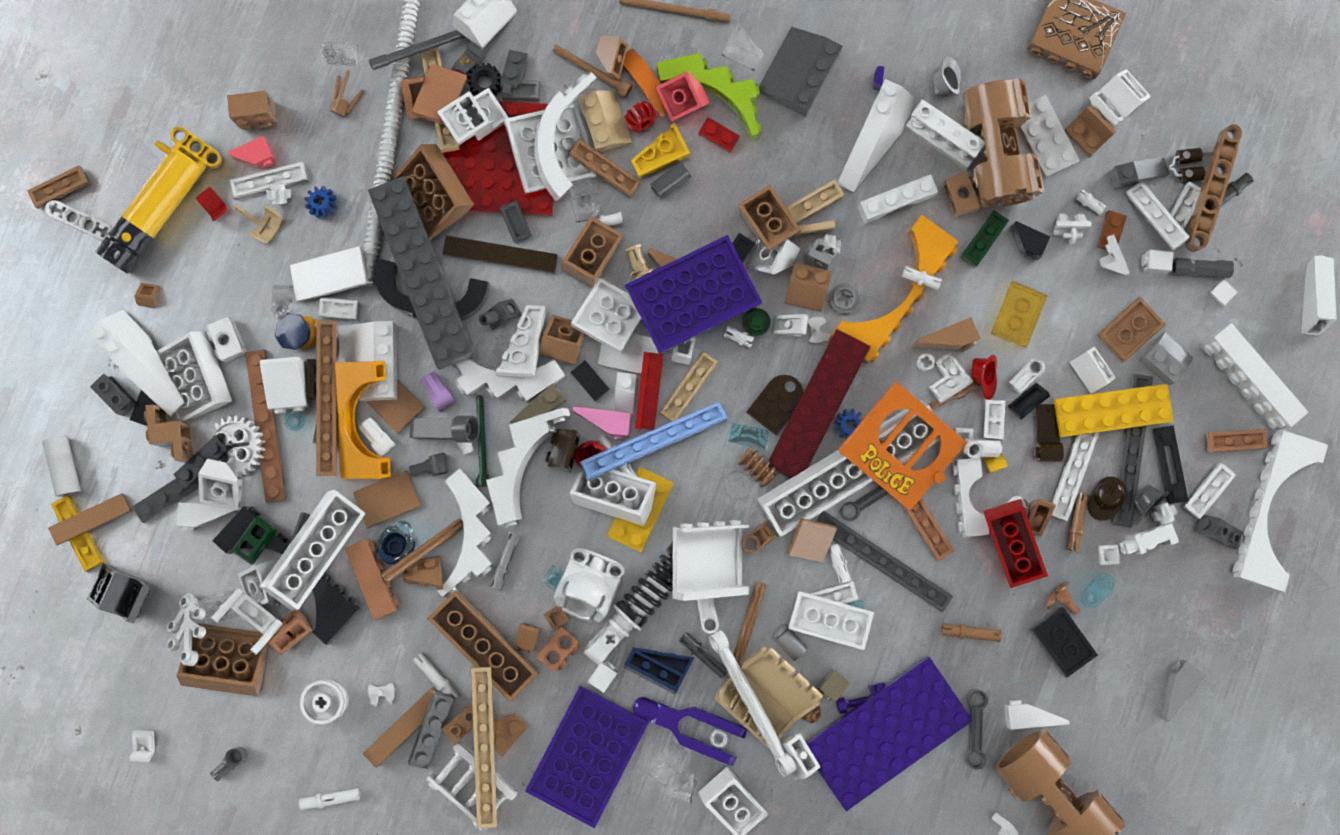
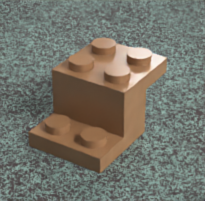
M145 405L144 420L147 422L146 439L149 441V444L159 447L171 446V455L174 460L186 463L193 456L190 424L181 421L167 422L166 412L161 407Z

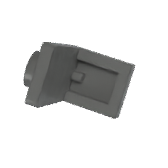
M1205 514L1199 520L1195 530L1198 534L1215 538L1232 549H1237L1243 534L1242 531L1221 518Z

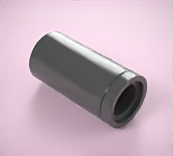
M679 162L653 181L650 187L661 200L690 179L691 175L687 168Z

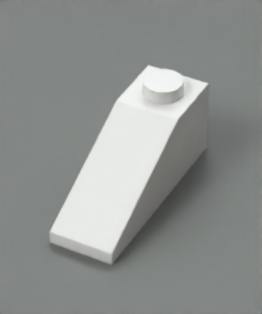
M178 502L176 526H182V530L194 531V527H203L239 512L241 507L237 511L210 504Z
M1010 700V704H1004L1006 727L1010 730L1069 725V720L1022 703L1021 700Z

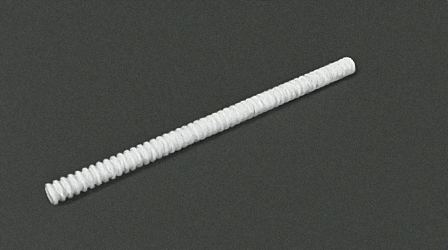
M403 0L404 5L402 9L404 11L401 12L402 17L399 24L401 28L398 30L399 34L397 37L399 39H397L396 51L414 44L412 41L415 38L413 35H415L414 30L416 29L415 24H417L416 19L418 18L417 13L419 12L420 0ZM411 56L393 62L395 67L392 68L394 73L391 74L392 79L390 82L392 84L389 86L391 90H389L388 93L390 95L387 98L389 101H387L388 107H386L385 124H383L384 130H382L383 135L381 136L382 141L379 148L381 152L378 153L380 158L377 159L379 164L376 166L378 169L375 172L377 174L375 175L376 181H374L375 187L392 180L390 176L393 174L391 171L393 170L392 165H394L395 148H397L396 142H398L396 137L399 136L397 131L400 130L398 125L401 124L399 120L402 118L400 114H402L403 110L401 108L404 106L402 104L404 98L400 81L408 78L409 70L407 69L410 68ZM373 203L370 204L371 210H369L370 216H368L370 221L367 222L369 227L366 228L368 233L365 234L367 239L364 240L366 244L363 245V248H365L363 254L369 283L365 286L375 285V282H373L376 259L380 255L378 251H380L379 245H381L380 239H382L381 234L383 233Z

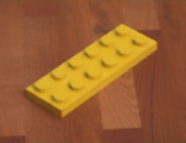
M1168 384L1054 399L1060 437L1174 422Z

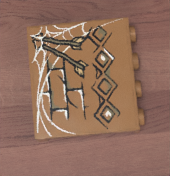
M1049 0L1027 50H1030L1036 56L1048 58L1052 63L1062 64L1070 71H1078L1086 78L1096 79L1104 66L1126 13L1097 0Z

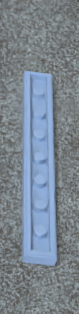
M717 402L580 462V465L589 481L722 423L728 417L720 402Z

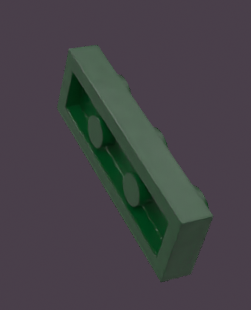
M993 210L961 257L977 267L1009 220Z

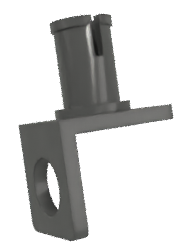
M511 298L498 302L486 313L481 314L479 322L483 326L489 324L491 329L495 330L508 319L520 316L521 312L515 301ZM507 304L513 307L514 313L507 309Z

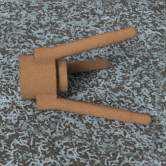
M346 70L340 91L341 77L337 76L333 99L330 105V111L344 117L345 113L350 114L352 107L364 92L361 89L348 106V102L342 99L350 73L349 70Z

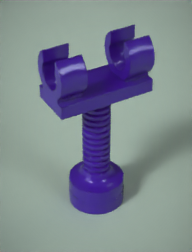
M885 683L868 685L869 696L852 700H845L844 697L838 698L836 705L839 714L847 713L849 707L858 706L873 696L875 692L885 687Z

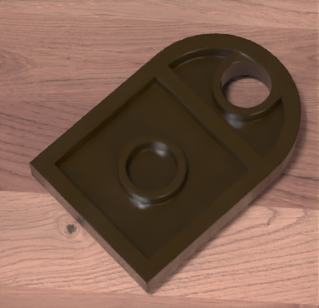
M776 376L767 384L746 413L777 436L794 412L803 394V387L793 376ZM788 381L795 384V390L792 392L785 389V383Z

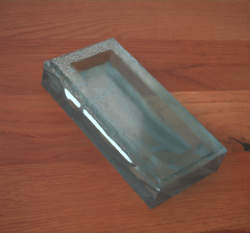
M732 423L728 442L750 447L754 445L755 448L766 450L770 430Z

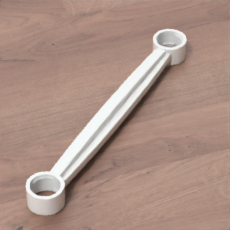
M721 630L709 635L708 639L711 647L716 653H719L741 699L748 708V712L776 758L775 764L778 771L784 777L796 771V765L791 756L785 753L757 696L729 650L727 637Z

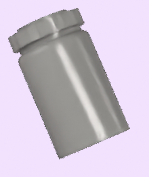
M785 623L771 637L774 640L776 639L781 648L796 661L805 653L808 647L792 630L787 628L788 626Z

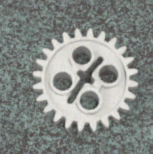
M236 415L235 417L228 416L227 419L221 418V424L215 422L216 429H209L212 435H207V439L211 440L216 435L223 441L226 435L225 445L227 447L250 443L249 446L234 447L233 450L229 449L230 451L227 453L229 460L227 462V454L219 460L227 463L237 478H242V474L248 476L249 471H255L253 465H260L258 458H264L260 454V451H265V448L261 447V444L265 443V441L260 440L263 433L257 432L260 427L253 426L254 421H248V418H241V416ZM243 432V433H244V437H243V439L241 440V433ZM244 451H246V457H245V458L243 457Z

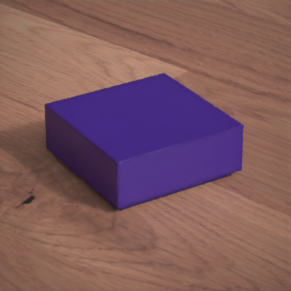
M878 66L875 70L873 90L880 91L882 87L884 66Z

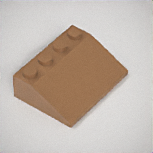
M420 144L392 178L394 180L402 176L405 177L430 240L462 218L474 205L446 158L440 152L437 144Z
M198 624L205 627L206 634L200 639L194 637L192 631V650L198 653V661L192 667L183 665L182 662L180 663L176 675L180 685L258 697L264 677L269 643L267 642L257 655L250 649L264 634L255 631Z

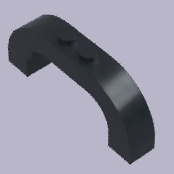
M376 259L374 280L382 298L394 309L409 314L408 317L417 319L409 296L400 293L396 287L398 271L396 262ZM470 278L466 294L455 303L461 321L472 317L483 307L490 291L491 285L489 282Z

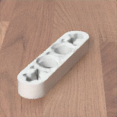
M52 200L46 204L45 211L50 217L101 241L107 235L104 236L98 229L110 232L113 228L59 201ZM57 207L58 209L63 211V214L54 212L52 208ZM70 213H76L77 215L74 222L68 221ZM92 220L93 228L86 230L85 223Z

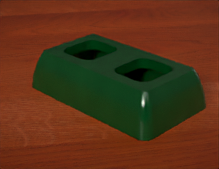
M256 516L235 544L232 552L250 565H253L276 534L277 528L260 516ZM255 525L265 529V534L261 539H257L251 534ZM244 541L254 546L250 555L240 551V546Z

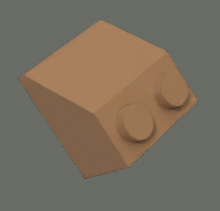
M794 262L784 303L821 312L832 271Z
M552 315L543 333L539 354L576 364L586 334L571 327L572 320Z

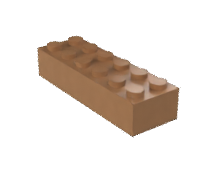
M455 590L427 618L474 667L491 666L492 685L509 702L513 701L540 673L458 590Z

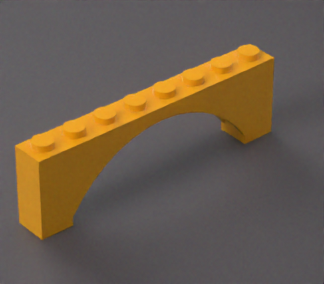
M923 215L919 217L908 232L912 236L915 246L916 270L920 272L926 271L928 275L933 276L936 271L941 272L947 264L944 260L947 256L952 257L958 249L955 247L959 242ZM914 282L905 301L894 311L878 319L865 322H846L842 320L836 329L871 346L863 363L867 365L869 361L872 363L880 354L877 350L880 346L885 347L891 339L888 337L892 331L896 332L902 324L900 320L903 315L907 318L913 310L911 307L914 301L919 302L924 295L922 290L925 286H919L917 282Z

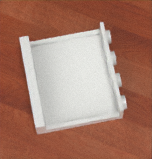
M730 520L729 524H725V521H713V525H709V522H697V526H692V523H681V527H673V599L688 601L749 595V587L742 586V528H749V525L741 524V520Z

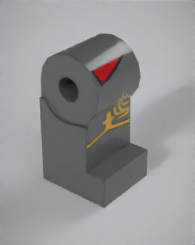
M472 41L466 46L467 49L453 64L451 70L468 75V73H471V68L475 69L476 64L479 66L486 58L484 51Z

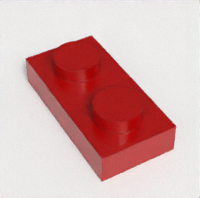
M709 117L698 132V135L729 153L732 152L740 139V135Z

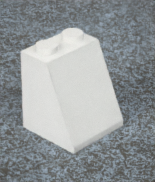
M300 357L260 360L265 397L269 410L274 411V414L286 413V410L293 409V412H303L305 408H311L310 399L306 397L307 361Z

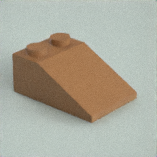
M771 185L738 204L739 213L768 251L801 231Z
M591 216L563 259L561 270L593 288L604 273L624 235Z
M972 317L919 338L912 346L917 349L946 351L961 349L964 352L977 345L976 341L980 339Z

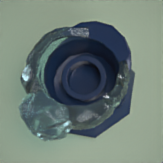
M398 521L396 525L386 527L378 539V554L389 565L396 564L414 551L415 541L411 536L413 530L409 522Z

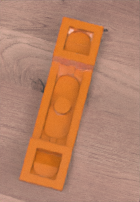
M633 48L626 52L623 68L631 75L650 101V104L655 108L656 113L662 118L667 115V112L655 88L661 83L641 56Z

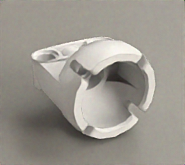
M582 548L574 549L554 593L555 604L558 607H562L565 613L587 622L594 620L601 622L608 614L622 581L624 567L620 563ZM575 558H581L583 561L577 562ZM616 572L619 574V576L615 577L612 576L610 573Z

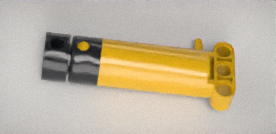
M181 126L174 127L170 132V137L175 143L172 148L160 141L155 142V146L166 154L165 158L109 232V236L114 240L106 236L95 251L102 258L127 274L139 260L133 253L142 256L206 167L216 169L222 164L221 155L215 149ZM178 132L185 133V138L181 141L175 139ZM193 144H201V150L193 152L191 150ZM210 155L217 156V161L213 164L208 163ZM120 251V257L115 259V253Z

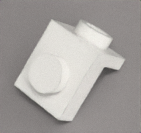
M133 731V752L130 755V761H137L139 763L150 761L155 753L154 731Z

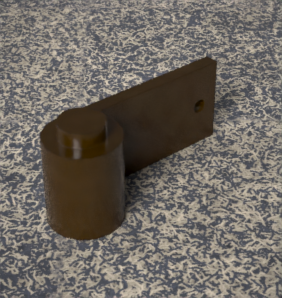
M1040 404L1036 407V447L1033 448V456L1037 458L1038 462L1063 461L1064 449L1063 444L1060 442L1054 404Z

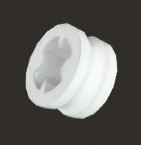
M924 353L917 359V367L921 371H929L935 365V359L931 354ZM928 358V362H931V364L924 367L921 359Z

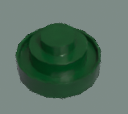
M753 308L746 312L742 324L744 330L749 335L758 337L768 331L771 320L765 310Z

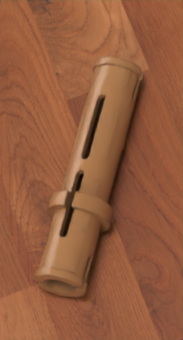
M1082 493L1077 494L1072 526L1069 528L1070 538L1067 548L1069 551L1073 550L1075 543L1074 552H1080L1081 537L1084 535L1083 526L1089 498L1088 494L1083 495V501H1081Z
M943 623L941 629H944L941 631L942 636H955L959 639L971 638L1000 642L1002 637L999 636V634H1002L1001 630L968 627L965 624L951 625Z

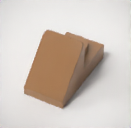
M1038 498L1030 502V512L1027 517L1033 534L1042 536L1056 504Z

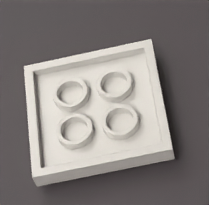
M599 278L572 320L571 327L621 353L640 323L641 318L628 293Z

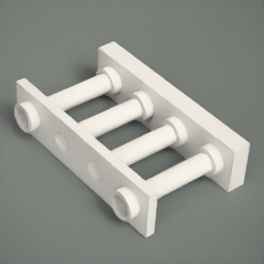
M923 99L911 114L912 117L905 126L907 130L966 170L985 145V141Z
M459 741L452 748L455 751V756L437 777L431 774L427 778L429 781L428 785L435 791L439 790L473 820L472 823L477 828L476 812L472 809L476 804V792L466 803L457 796L475 774L474 752ZM465 759L470 764L469 769L450 790L442 782L456 765ZM495 771L496 787L500 790L498 792L499 795L496 797L497 809L505 799L513 800L518 791ZM478 828V829H479V830H482V829H483V830L487 831L488 828Z

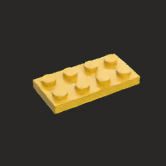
M639 467L636 472L639 478L656 483L652 510L645 525L641 526L615 517L607 537L638 552H642L674 483Z

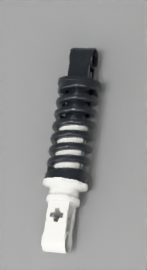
M673 541L666 549L670 558L665 555L659 556L663 566L657 562L652 564L656 574L647 570L645 572L647 579H638V583L641 586L633 585L631 587L633 595L625 593L624 598L626 602L622 600L613 605L616 611L615 614L607 619L608 623L584 647L583 653L597 665L602 663L613 648L624 637L627 638L629 632L634 628L640 631L648 621L646 614L654 615L655 610L653 606L660 608L662 606L660 598L668 600L669 594L667 591L673 592ZM606 635L612 636L613 638L611 640L607 639Z

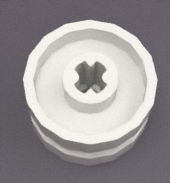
M331 679L311 683L304 689L300 698L302 714L314 724L323 725L337 720L348 707L349 698L347 690L341 683Z

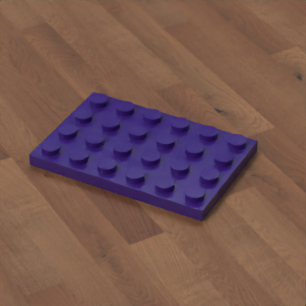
M728 235L625 284V288L659 354L762 304V300Z
M580 685L525 792L595 829L649 721Z

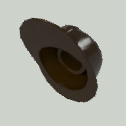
M1105 477L1098 482L1087 503V509L1092 517L1104 521L1116 515L1127 495V488L1124 482L1116 477Z

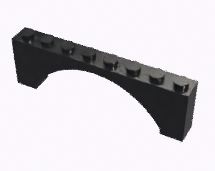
M243 506L212 541L226 554H232V549L252 520L261 513L253 506ZM255 525L251 534L257 539H261L265 534V529ZM276 532L265 549L283 554L289 546L287 542L289 539L282 532ZM244 541L240 549L254 548V546ZM324 572L312 589L316 604V624L312 633L325 645H329L362 609L358 606L360 603L352 596L349 598L344 594L345 589L339 584L334 585L330 581L331 577L326 572Z

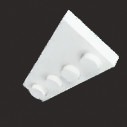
M526 305L517 325L518 329L515 335H512L511 344L502 357L503 361L500 367L495 372L497 376H535L547 310L545 306Z

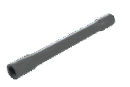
M455 30L390 54L372 58L369 60V64L374 71L393 62L467 37Z

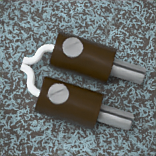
M1201 148L1177 150L1172 164L1169 165V169L1174 171L1180 183L1204 180L1206 170L1203 166L1181 168L1178 170V173L1173 166L1175 165V160L1177 164L1201 162L1203 158L1211 157L1213 150L1202 151Z

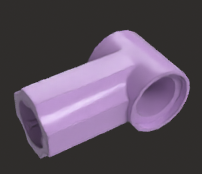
M434 371L421 379L439 412L456 402L447 387L445 388Z

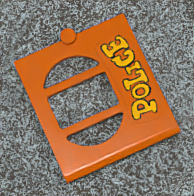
M895 381L840 446L838 451L911 511L934 482L943 483L946 476L943 471L967 442L900 385V383ZM909 409L907 414L880 444L879 430L884 419L896 410ZM917 414L933 428V431L903 465L886 448L911 418ZM939 435L940 450L936 459L925 468L911 470L914 463Z

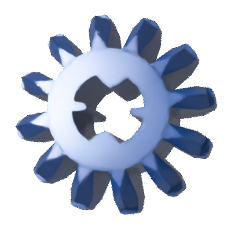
M314 186L315 192L312 193L309 190L308 194L310 197H305L304 199L308 202L305 208L310 209L309 213L311 215L315 214L317 218H320L322 214L327 218V212L333 214L332 207H337V203L334 202L337 197L332 195L333 191L331 189L326 190L325 186H322L320 190L317 186ZM323 199V200H324V201H322L323 204H322V205H319V204H318V203H320L319 200Z
M852 408L850 414L847 409L843 410L844 416L841 413L837 414L840 420H834V424L839 425V427H836L834 431H842L838 435L839 438L846 434V440L864 419L858 418L861 416V412L854 415L855 409ZM846 421H847V422L853 421L854 424H853L852 426H855V427H854V428L851 427L850 429H848V428L846 427V425H848V424L846 423Z

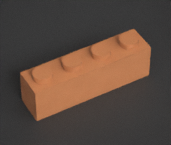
M364 539L344 548L373 619L377 620L398 611L399 600L390 590L392 588L391 581L386 582L382 577L385 567L382 560L376 556L377 548L375 543L370 541V539Z

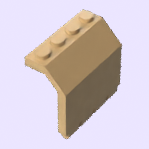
M764 646L742 663L740 668L780 741L783 734L794 722L820 705L823 694L814 686L809 688L810 682L799 672L794 674L796 669L785 659L780 661L781 656L772 647L767 649ZM729 677L720 687L714 699L770 750L748 712L745 702L741 699L731 677Z

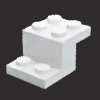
M1125 69L1114 76L1089 99L1092 101L1091 105L1100 110L1104 115V120L1116 126L1151 96L1130 72Z
M489 87L474 97L468 91L437 111L459 145L474 135L479 141L504 125V120L509 118Z

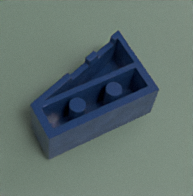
M633 647L623 668L675 695L694 657Z

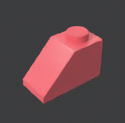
M264 136L228 151L234 160L259 169L272 166L273 162L277 161Z

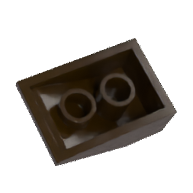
M557 429L556 433L552 434L550 444H553L552 451H548L545 461L548 463L549 468L572 472L575 460L574 455L581 437L577 430Z

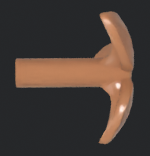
M1069 582L1059 585L1055 588L1056 593H1051L1047 601L1048 609L1057 600L1062 602L1074 615L1080 612V609L1072 602L1071 594L1066 589L1070 585Z

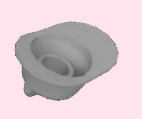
M951 56L944 57L941 69L933 76L936 95H949L952 93L958 95L960 92L961 72L958 63Z

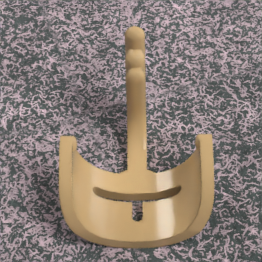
M237 204L233 206L240 214L258 224L254 231H249L247 234L262 243L270 242L281 226L282 216L267 205L264 206L265 213L261 220ZM271 217L270 222H269V224H268L267 226H269V227L272 228V229L269 230L268 228H266V229L263 231V229L265 228L266 224H267L268 221H269V218Z

